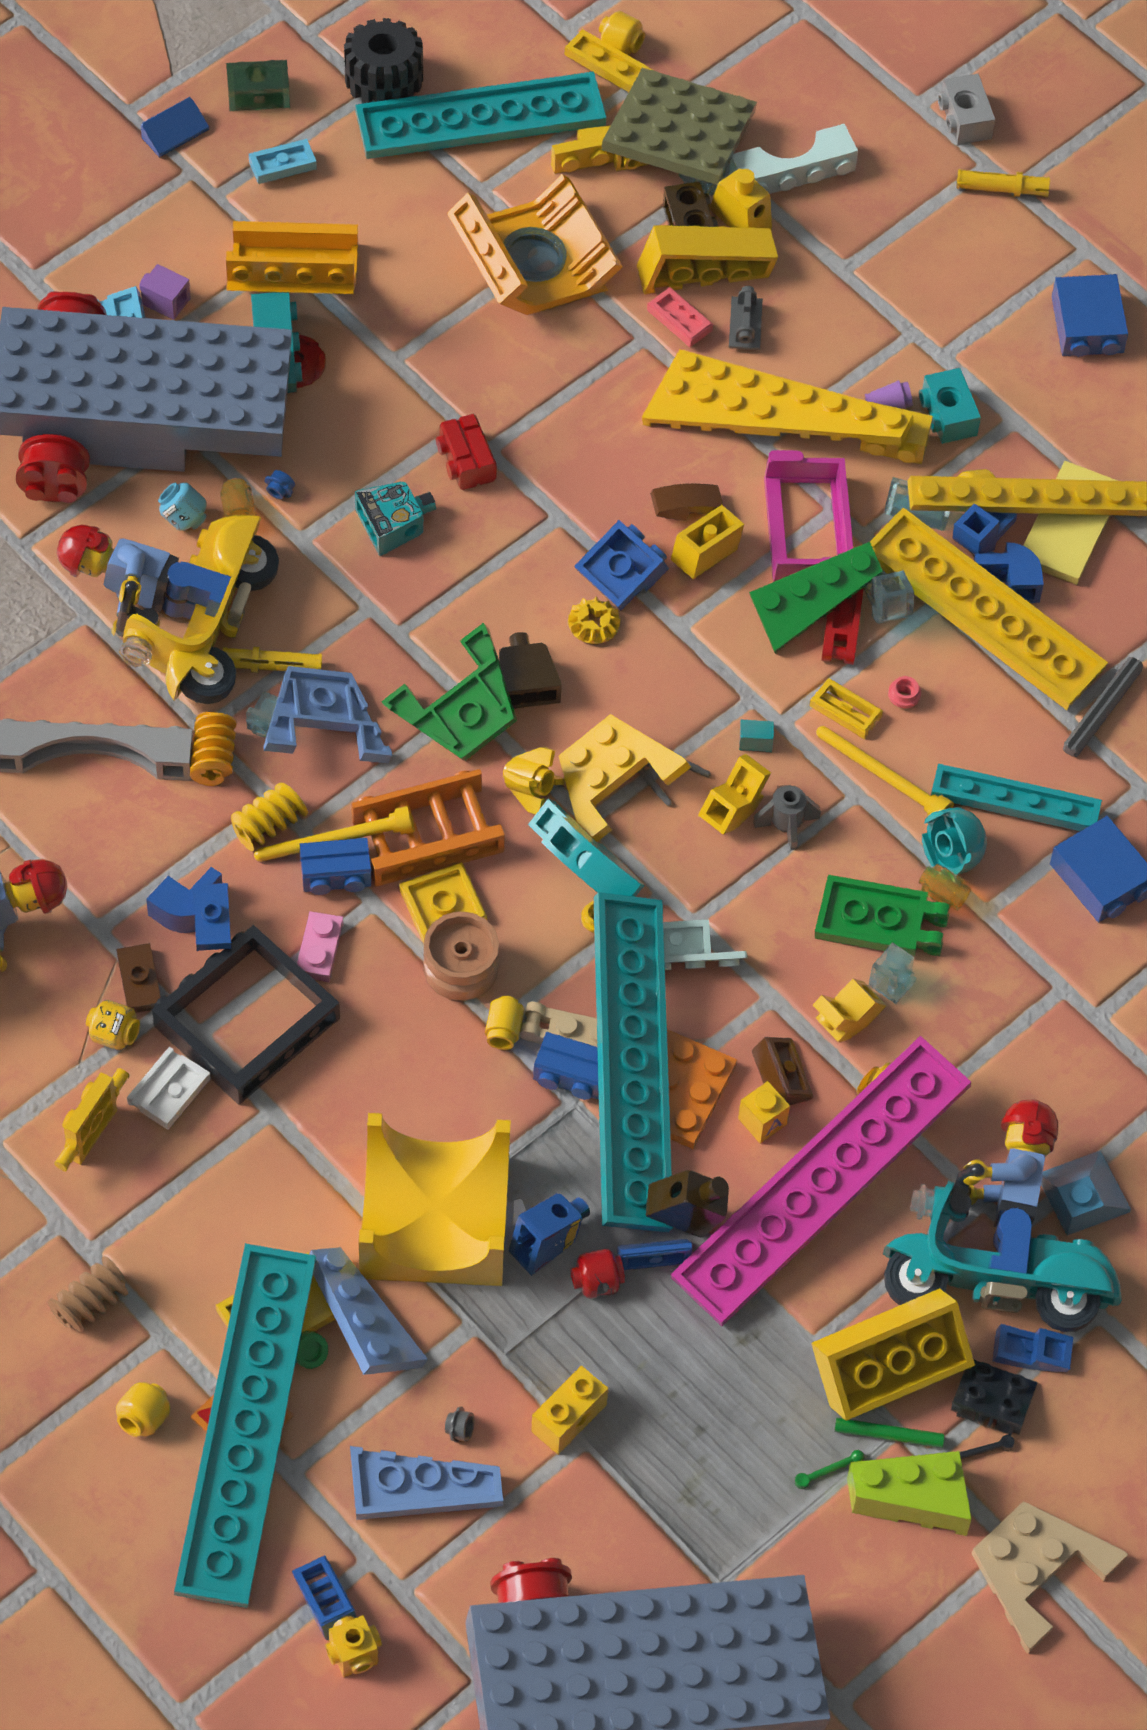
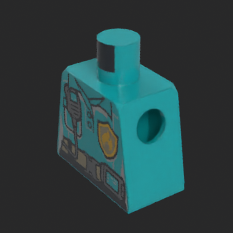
M403 481L355 491V510L379 556L420 536L424 532L423 514L436 510V503L431 492L414 497L408 484Z

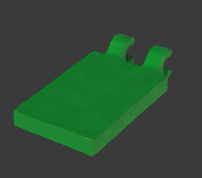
M828 874L816 923L815 939L915 956L916 950L919 948L929 955L940 956L943 946V933L921 930L923 919L935 926L947 927L950 904L928 901V892Z

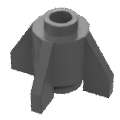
M779 785L773 794V799L754 815L753 824L754 828L771 826L772 821L777 829L787 832L790 849H797V828L801 826L803 820L820 819L821 810L820 806L806 796L798 787Z

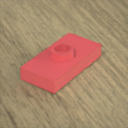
M670 287L647 303V311L689 347H692L713 331V324Z

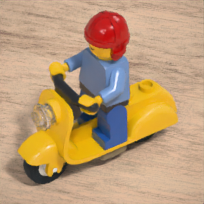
M233 515L211 522L208 530L202 528L196 547L201 548L198 556L192 554L189 563L178 562L179 558L171 555L169 552L125 538L119 539L114 549L110 536L101 532L100 528L96 526L77 525L62 534L56 552L62 567L74 577H78L80 573L91 577H98L103 572L105 573L103 585L116 593L119 599L118 619L114 621L111 633L114 636L116 632L118 636L123 637L119 653L128 665L140 667L148 664L165 673L167 689L174 701L182 692L187 698L203 704L220 702L230 694L235 685L236 668L233 660L226 652L214 647L221 630L224 635L236 638L245 614L244 607L250 591L262 590L270 585L278 572L279 557L275 547L268 540L256 535L261 520L260 516ZM238 588V591H237V594H236L235 599H234V601H233L231 610L228 611V609H229V607H230V604H231V602H232V599H233V597H234L235 591H236V589ZM138 604L146 609L141 610L135 607V605ZM163 610L170 617L190 619L183 638L161 629L158 613H161Z

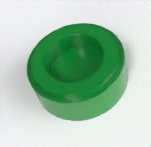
M303 1331L296 1363L307 1369L317 1368L322 1365L329 1352L328 1343L325 1338L314 1331Z

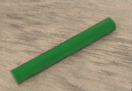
M837 1417L834 1432L938 1448H943L945 1436L943 1433L851 1419L846 1421L844 1418Z

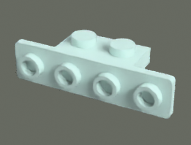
M709 919L663 922L665 970H672L671 963L685 962V969L706 968L705 961L719 960V967L740 966L739 959L747 958V951L711 953Z

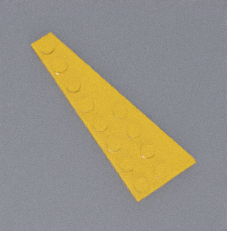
M679 349L642 415L643 425L651 427V423L671 424V428L681 429V425L701 426L702 431H712L715 428H729L734 430L735 433L780 436L782 432L800 434V438L810 439L811 435L831 436V440L841 441L849 437L865 440V443L901 446L914 422L912 413Z

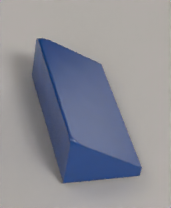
M191 97L182 100L141 124L142 139L158 157L167 154L209 130V125Z
M688 1239L617 1246V1254L621 1258L624 1270L680 1265L692 1253V1243Z

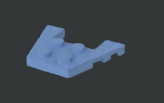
M288 666L263 746L264 751L293 754L297 746L294 726L355 732L360 761L389 763L392 757L389 745L385 746L380 738L382 732L377 722H372L367 712L368 704L352 673Z

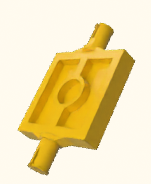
M117 1068L113 1077L100 1072L94 1082L90 1081L86 1085L81 1096L82 1101L76 1110L71 1109L67 1113L63 1121L65 1148L54 1162L58 1169L66 1172L72 1162L79 1165L82 1164L117 1112V1097L120 1095L121 1088L130 1078V1074L127 1071Z

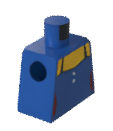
M557 1193L528 1209L517 1218L508 1251L532 1276L576 1241L581 1221L590 1215L588 1204L580 1197L569 1202L562 1194Z

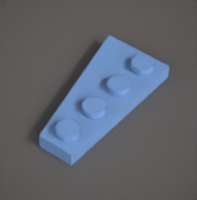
M342 1248L311 1250L309 1254L316 1256L313 1275L363 1375L422 1368L428 1358Z
M350 1446L356 1520L503 1507L499 1466L452 1460L450 1463L433 1460V1457L418 1455V1458L396 1455V1452L381 1450V1453L364 1451L362 1447Z

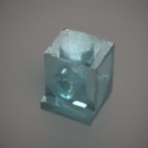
M892 942L872 965L868 986L897 1004L916 982L917 978L914 976L915 973L912 972L915 957Z

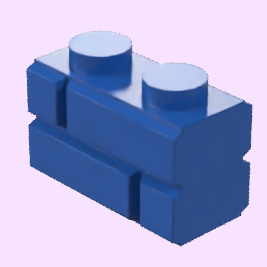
M368 838L300 843L303 892L324 895L335 889L358 892L365 887H371Z
M546 1032L534 1063L533 1080L538 1081L546 1089L555 1090L559 1087L569 1090L579 1099L588 1100L591 1097L599 1099L597 1047Z

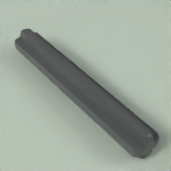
M1130 657L1125 661L1064 742L1063 751L1072 757L1079 756L1142 672L1143 663L1134 657Z

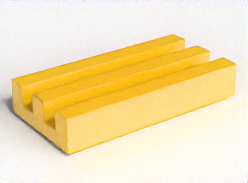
M830 678L825 681L812 697L809 705L863 739L867 737L869 730L875 727L876 722L880 721L883 717V710ZM829 691L844 701H840L826 692ZM853 706L861 710L862 712L866 713L870 717L868 718L863 714L859 713L858 711L854 710Z

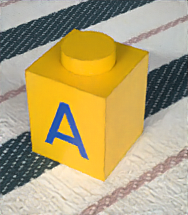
M767 1081L741 1099L738 1120L761 1144L787 1125L790 1105Z

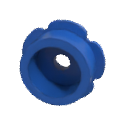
M274 470L271 476L265 477V483L268 484L266 490L271 496L276 499L291 497L295 482L289 475L282 471Z

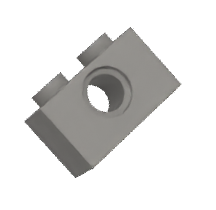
M979 74L943 79L942 92L938 93V105L940 110H944L946 113L947 130L949 134L953 133L956 144L960 145L992 139L995 117Z

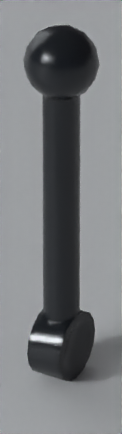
M1004 1435L998 1442L960 1452V1457L964 1459L997 1449L1010 1451L1015 1441L1012 1436Z

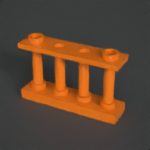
M480 769L460 771L454 776L375 797L365 796L351 803L353 826L388 817L390 813L395 812L396 808L409 806L411 811L430 805L442 836V840L427 844L423 843L413 814L415 832L405 834L410 846L409 849L390 852L384 832L371 835L377 857L371 859V877L375 887L444 869L461 862L466 863L504 852L505 834L501 824L495 826L487 825L475 794L482 792V773ZM463 797L474 827V831L461 835L454 833L444 805V801Z

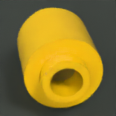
M501 996L490 1004L485 1035L487 1043L493 1048L509 1050L519 1040L525 1009L516 998Z

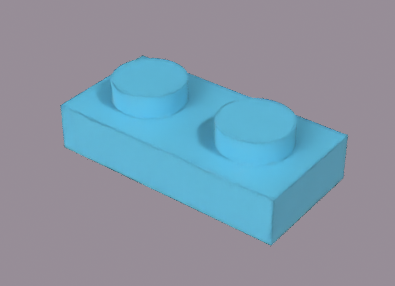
M307 139L249 153V163L258 184L317 169V161Z

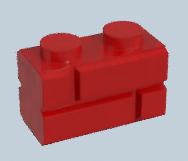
M473 413L462 416L458 420L455 418L442 422L440 424L439 436L436 437V445L440 455L446 454L448 459L446 469L450 480L456 479L461 490L476 487L477 484L484 485L494 482L497 478V463L477 416Z

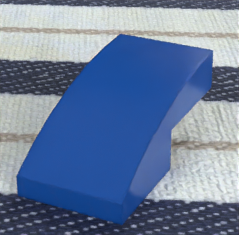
M1001 1324L996 1329L992 1361L1026 1369L1068 1372L1070 1370L1074 1337L1039 1328L1034 1333Z

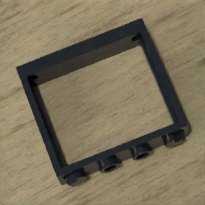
M252 925L245 932L241 931L232 938L231 949H224L220 953L212 954L199 971L195 974L187 975L180 982L179 987L169 996H162L152 1009L154 1027L187 1058L210 1072L211 1080L240 1105L340 1019V1005L330 993L257 927ZM255 950L316 1006L235 1074L183 1026L175 1016Z

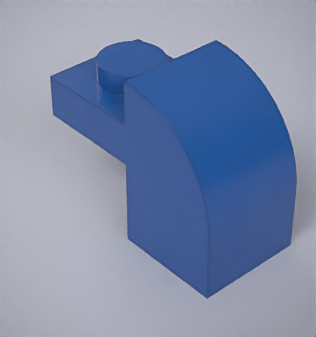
M974 503L954 524L953 540L974 555L993 552L996 548V542L1016 522L1017 514L986 512Z
M1006 542L1004 553L985 552L983 554H975L974 561L1001 582H1005V585L1029 603H1040L1044 586L1042 567L1038 557L1030 549L1017 543Z
M210 867L194 885L223 883L222 874L213 867ZM167 876L146 899L148 916L171 931L179 933L195 932L193 887L189 890L170 876Z

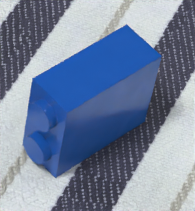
M1117 274L1055 277L1051 297L1062 356L1081 357L1085 355L1124 353L1128 330Z
M1108 816L1053 848L1050 865L1098 923L1108 917L1113 919L1119 916L1126 909V906L1135 901L1139 903L1147 899V862Z

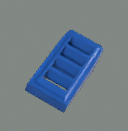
M326 1555L292 1571L325 1640H329V1629L338 1620L348 1616L357 1618L355 1609ZM323 1573L326 1574V1577L307 1585L306 1581ZM332 1586L331 1589H329V1590H327V1591H325V1592H323V1593H321V1594H319V1595H317V1596H315V1597L313 1596V1594L318 1593V1592H320V1591H322V1590H324V1589H326V1588ZM337 1599L339 1600V1602L335 1604H332L322 1610L320 1609V1607L325 1606Z

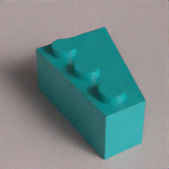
M289 292L251 294L253 327L292 330V321H298L296 301L290 302ZM293 330L287 393L297 392L296 382L302 381L301 362L295 363L294 351H300L299 332H293Z

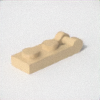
M539 1002L527 1003L524 1013L527 1019L525 1023H522L520 1037L523 1040L542 1044L545 1033L550 1032L597 1047V1018L547 1008ZM539 1023L550 1024L548 1030L540 1028Z

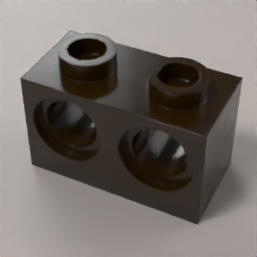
M700 181L664 187L663 209L669 226L718 227L716 217H711L709 212L711 211L710 196L708 193L703 192Z

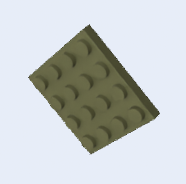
M642 68L603 139L602 150L717 185L756 111L757 102L742 96L732 95L711 87L692 83L685 79L662 74L655 70Z

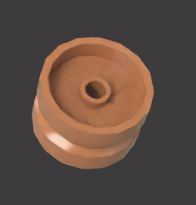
M468 912L446 914L433 922L425 934L423 947V971L427 983L437 994L450 1000L460 1001L478 998L490 990L497 979L499 966V939L496 930L486 919Z

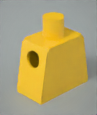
M738 169L717 184L711 203V211L729 227L770 228L772 230L770 194L755 180V175L751 170Z

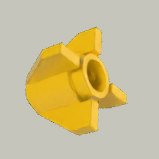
M540 747L515 756L504 767L503 778L506 787L510 789L529 813L536 815L545 803V799L539 797L540 795H548L553 785L565 784L563 777L554 775V772L548 768L553 765L556 750Z

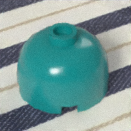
M959 807L932 812L925 819L924 824L928 823L927 833L922 834L924 853L935 870L939 869L940 866L946 872L943 875L947 877L956 876L970 871L983 859L987 849V836L981 821L972 812Z

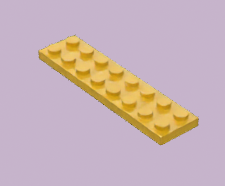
M904 507L870 541L884 572L1065 710H1068L1105 670L1108 664L1106 660Z

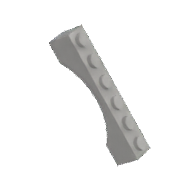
M3 719L0 720V772L25 773L36 765L54 758L72 754L93 753L114 756L129 761L145 769L156 779L191 781L190 767L192 766L191 756L193 755L192 746L194 744L192 729H185L180 726L161 728L148 725L118 726L113 723L93 725L81 722L51 723L46 720L26 722Z

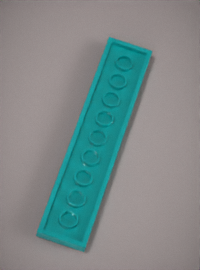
M598 892L593 899L602 1226L669 1232L673 1227L646 1217L649 1184L672 1176L663 900Z
M245 1243L174 1589L175 1596L248 1608L316 1263L315 1255Z

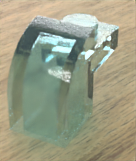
M883 571L882 575L872 577V582L864 587V591L872 605V617L876 623L880 624L912 616L914 610V590L904 571L889 574Z

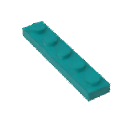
M939 763L931 796L933 794L937 796L943 795L955 804L1082 831L1098 821L1102 802L1101 799Z

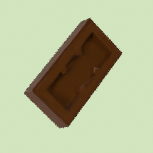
M150 943L116 949L126 1005L133 1008L135 1013L152 1010L161 996Z

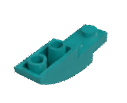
M547 799L528 825L543 839L541 843L596 892L636 897L645 886L603 844L596 842L555 801Z

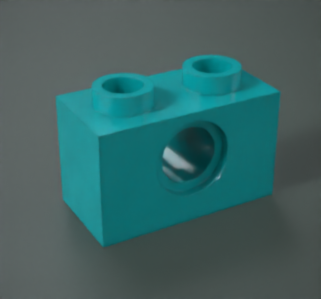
M961 368L925 375L922 389L919 390V400L921 406L927 408L929 415L933 416L931 430L933 433L937 432L941 444L978 436L981 416Z

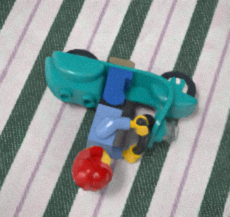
M1035 1099L1022 1100L1014 1103L1007 1110L1005 1117L1001 1121V1128L1007 1133L1005 1146L1009 1154L1006 1163H991L990 1167H986L982 1161L973 1160L963 1167L965 1170L958 1173L955 1183L948 1180L945 1187L935 1186L934 1189L926 1188V1184H921L919 1191H912L910 1211L916 1212V1219L922 1220V1216L930 1217L931 1223L927 1234H906L895 1238L884 1247L883 1255L890 1259L884 1272L885 1288L891 1299L898 1305H902L939 1288L945 1292L947 1285L973 1290L974 1302L980 1301L982 1308L1017 1313L1022 1308V1303L1019 1300L1025 1298L1035 1299L1036 1309L1042 1320L1051 1328L1061 1332L1079 1331L1087 1327L1095 1319L1099 1309H1105L1108 1305H1120L1122 1301L1121 1285L1116 1270L1108 1257L1100 1248L1095 1247L1092 1241L1076 1239L1072 1243L1058 1241V1237L1049 1234L1037 1235V1238L1030 1239L1039 1199L1045 1157L1050 1152H1053L1054 1144L1058 1138V1119L1049 1105ZM984 1178H991V1181H1002L999 1185H983V1188H975L973 1186ZM978 1199H983L984 1202H998L993 1226L997 1228L993 1237V1244L997 1252L957 1247L945 1243L943 1240L944 1232L949 1220L951 1219L954 1222L965 1221L971 1205L976 1203Z

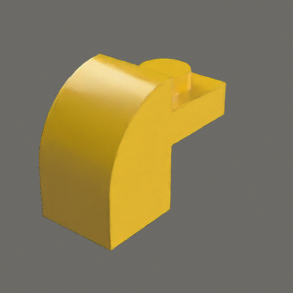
M748 754L739 756L726 783L710 791L698 816L723 835L735 830L756 810L764 795L761 792L771 772Z
M852 979L835 998L821 995L813 1004L820 1012L816 1019L837 1042L846 1041L859 1033L887 1006L864 981Z

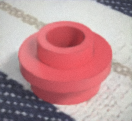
M902 676L890 684L888 697L897 707L911 708L920 701L921 688L915 679ZM905 692V693H908L909 695H908V696H905V695H901L900 693Z

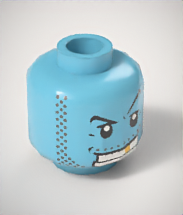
M173 483L159 497V512L161 516L177 530L184 531L190 527L196 529L207 517L204 513L207 506L206 499L188 483Z

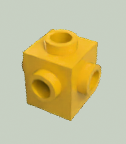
M364 1615L357 1618L348 1616L338 1620L329 1629V1643L325 1644L331 1664H338L343 1678L351 1674L363 1673L378 1664V1647L382 1646L375 1625L368 1626Z

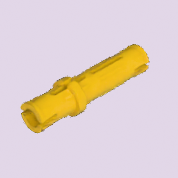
M958 169L956 189L1014 193V196L1020 197L1021 194L1048 197L1050 177L1023 175V172H1016L1015 175Z
M253 646V650L223 647V651L233 660L235 668L251 669L252 673H258L259 670L286 672L288 666L322 669V654L265 651Z

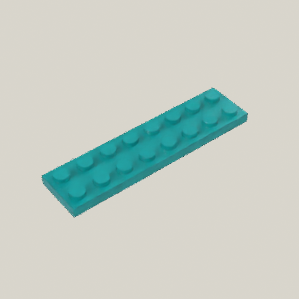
M594 71L355 105L366 159L606 126V114Z

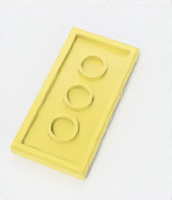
M1064 461L1056 479L1118 481L1068 461ZM1038 514L1023 546L1030 549L1038 557L1042 572L1077 585L1110 515Z

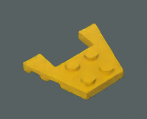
M611 714L558 756L576 822L596 842L611 832L612 829L595 806L635 773L650 763L668 786L691 768L690 764L683 757Z

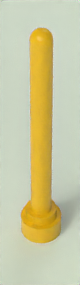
M826 726L817 728L816 735L818 738L922 805L927 813V817L932 812L953 808L954 802L945 796L929 795Z
M409 806L396 808L395 812L390 813L388 818L255 850L254 858L262 862L300 853V843L358 839L392 830L393 833L400 832L401 835L413 833L415 828Z

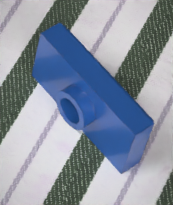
M228 883L193 885L197 951L231 949Z

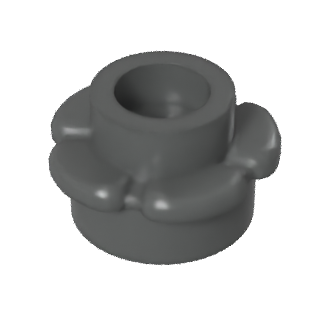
M458 1407L454 1413L450 1412L447 1415L445 1432L450 1434L451 1441L458 1443L459 1440H470L475 1424L474 1414L465 1411L464 1407Z

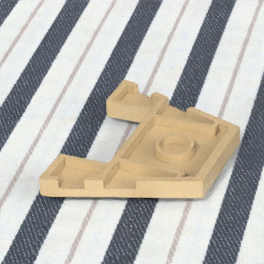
M1023 1501L973 1548L972 1556L993 1594H996L1001 1602L1006 1618L1010 1625L1014 1626L1021 1639L1020 1643L1023 1649L1029 1654L1052 1631L1053 1626L1026 1601L1074 1555L1105 1581L1127 1559L1128 1554L1124 1550Z

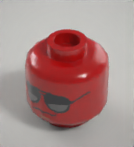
M609 1249L581 1253L576 1261L577 1267L570 1269L574 1289L581 1288L583 1295L588 1299L614 1295L619 1291L620 1284L625 1283L621 1258L619 1255L614 1256Z

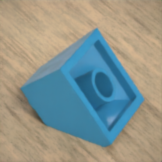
M1101 1150L1043 1171L1041 1186L1066 1235L1095 1226L1131 1211Z

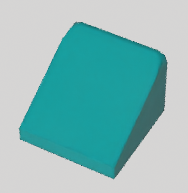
M741 719L739 750L772 752L774 721Z

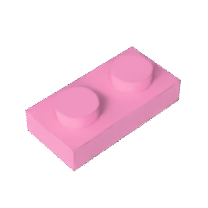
M309 912L297 965L314 980L330 982L343 927V917Z

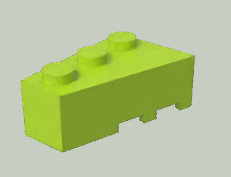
M959 1451L850 1463L847 1483L852 1513L895 1522L904 1520L919 1523L921 1527L933 1529L934 1526L956 1531L955 1534L967 1536L972 1519Z

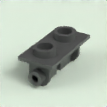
M744 286L738 293V297H731L729 348L760 350L763 298H757V293L751 286Z

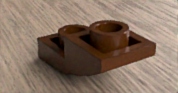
M675 484L655 488L650 493L656 517L686 521L690 512L707 515L720 505H723L718 485Z

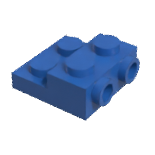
M618 520L574 567L622 611L642 589L647 592L664 575L669 567L664 562L667 556L655 544L648 547L642 541L645 536L633 524L627 527Z

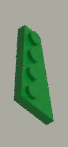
M867 542L749 592L774 653L781 650L784 645L796 636L798 637L808 630V627L820 618L835 610L834 608L847 598H851L882 575L883 570L871 543Z

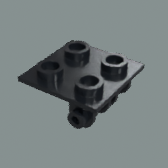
M974 1360L975 1366L966 1369L963 1373L952 1402L951 1411L956 1412L957 1417L973 1422L976 1413H979L977 1424L980 1425L983 1416L990 1417L987 1428L991 1429L993 1420L996 1419L997 1422L994 1429L1007 1433L1010 1436L1012 1433L1020 1435L1038 1382L991 1366L988 1363Z

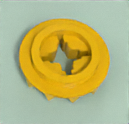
M597 596L593 600H585L583 598L578 605L572 606L571 612L568 615V626L571 633L585 643H604L612 639L620 628L619 612L617 608L611 606L609 600L606 602L600 601ZM589 613L595 617H600V627L593 620L588 621Z

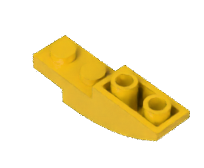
M610 126L578 130V140L552 145L551 166L554 174L572 172L592 166H602L611 162L614 163L616 171L635 169L650 164L603 151L602 142Z

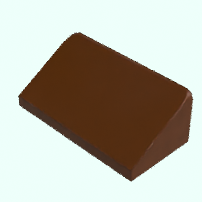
M764 1037L753 1048L752 1054L763 1084L768 1081L789 1105L805 1102L814 1097L792 1038Z

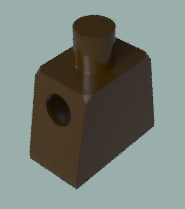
M525 632L512 634L509 637L510 646L499 649V663L513 708L561 703V680L546 644H530L529 636Z
M686 1170L653 1182L648 1186L646 1217L701 1238L726 1218L729 1195L728 1183L720 1176L712 1179L692 1170Z

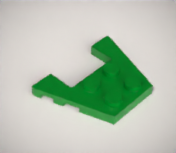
M484 623L460 640L461 644L478 665V668L434 703L424 709L406 684H403L381 701L389 710L463 761L469 759L517 721L490 630Z

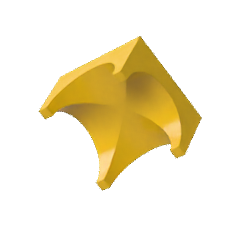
M368 1113L362 1228L359 1229L358 1242L359 1271L365 1279L502 1286L511 1120L497 1119L495 1126L489 1132L473 1139L456 1142H435L416 1139L399 1133L385 1122L382 1113Z

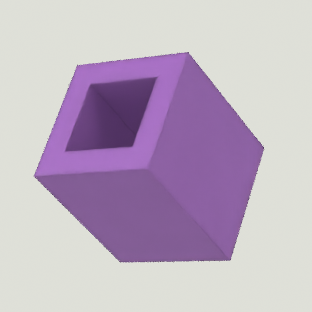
M159 264L154 267L150 274L146 273L143 276L139 285L142 304L173 320L191 299L189 279Z

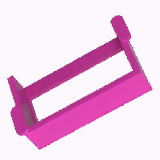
M773 450L769 453L764 485L773 582L832 558L787 559L780 483H830L836 553L839 555L853 549L845 458H804L803 453L798 450Z

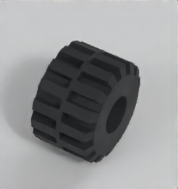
M383 18V21L376 22L375 19L368 20L367 25L359 24L354 27V33H348L346 43L344 44L345 84L347 89H350V94L355 99L361 97L362 103L414 97V92L419 93L423 82V42L421 37H417V31L413 27L406 28L405 22L397 21L393 23L389 18Z

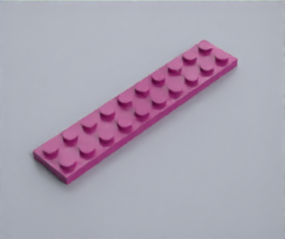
M919 1036L671 1274V1279L722 1327L971 1087V1081L922 1036Z

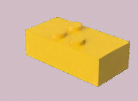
M940 1288L811 1343L829 1406L846 1421L975 1366L958 1303Z

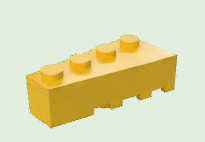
M654 225L636 266L643 293L650 294L655 293V288L669 286L673 290H680L683 287L682 284L700 282L702 287L713 285V283L724 278H728L729 283L768 278L776 264L778 254L770 228Z

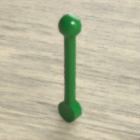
M854 1450L851 1456L808 1475L799 1473L795 1477V1485L799 1489H805L812 1480L845 1467L851 1462L864 1461L865 1455L861 1450Z

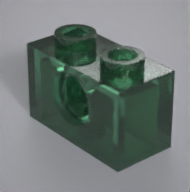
M287 60L226 63L229 111L290 108Z

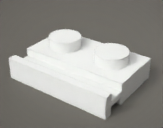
M169 1046L127 1096V1103L131 1106L134 1105L140 1109L141 1113L169 1130L211 1079L210 1072L187 1057L178 1055Z

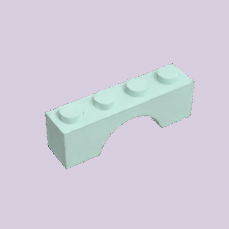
M845 124L816 131L813 147L799 157H775L760 147L734 153L730 160L729 175L738 169H749L754 173L755 180L769 194L787 191L793 187L816 183L822 179L845 175L855 171L858 149Z

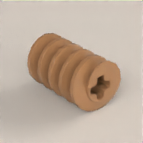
M104 1256L102 1257V1265L99 1263L92 1265L91 1274L88 1272L82 1273L80 1275V1283L72 1281L69 1284V1292L61 1290L57 1293L58 1301L50 1299L48 1305L56 1318L68 1328L73 1327L82 1332L84 1330L81 1323L82 1318L90 1323L95 1322L92 1313L93 1309L101 1314L106 1313L103 1304L104 1300L112 1305H116L117 1300L114 1292L117 1291L124 1297L128 1295L125 1286L126 1280L116 1264L109 1257Z

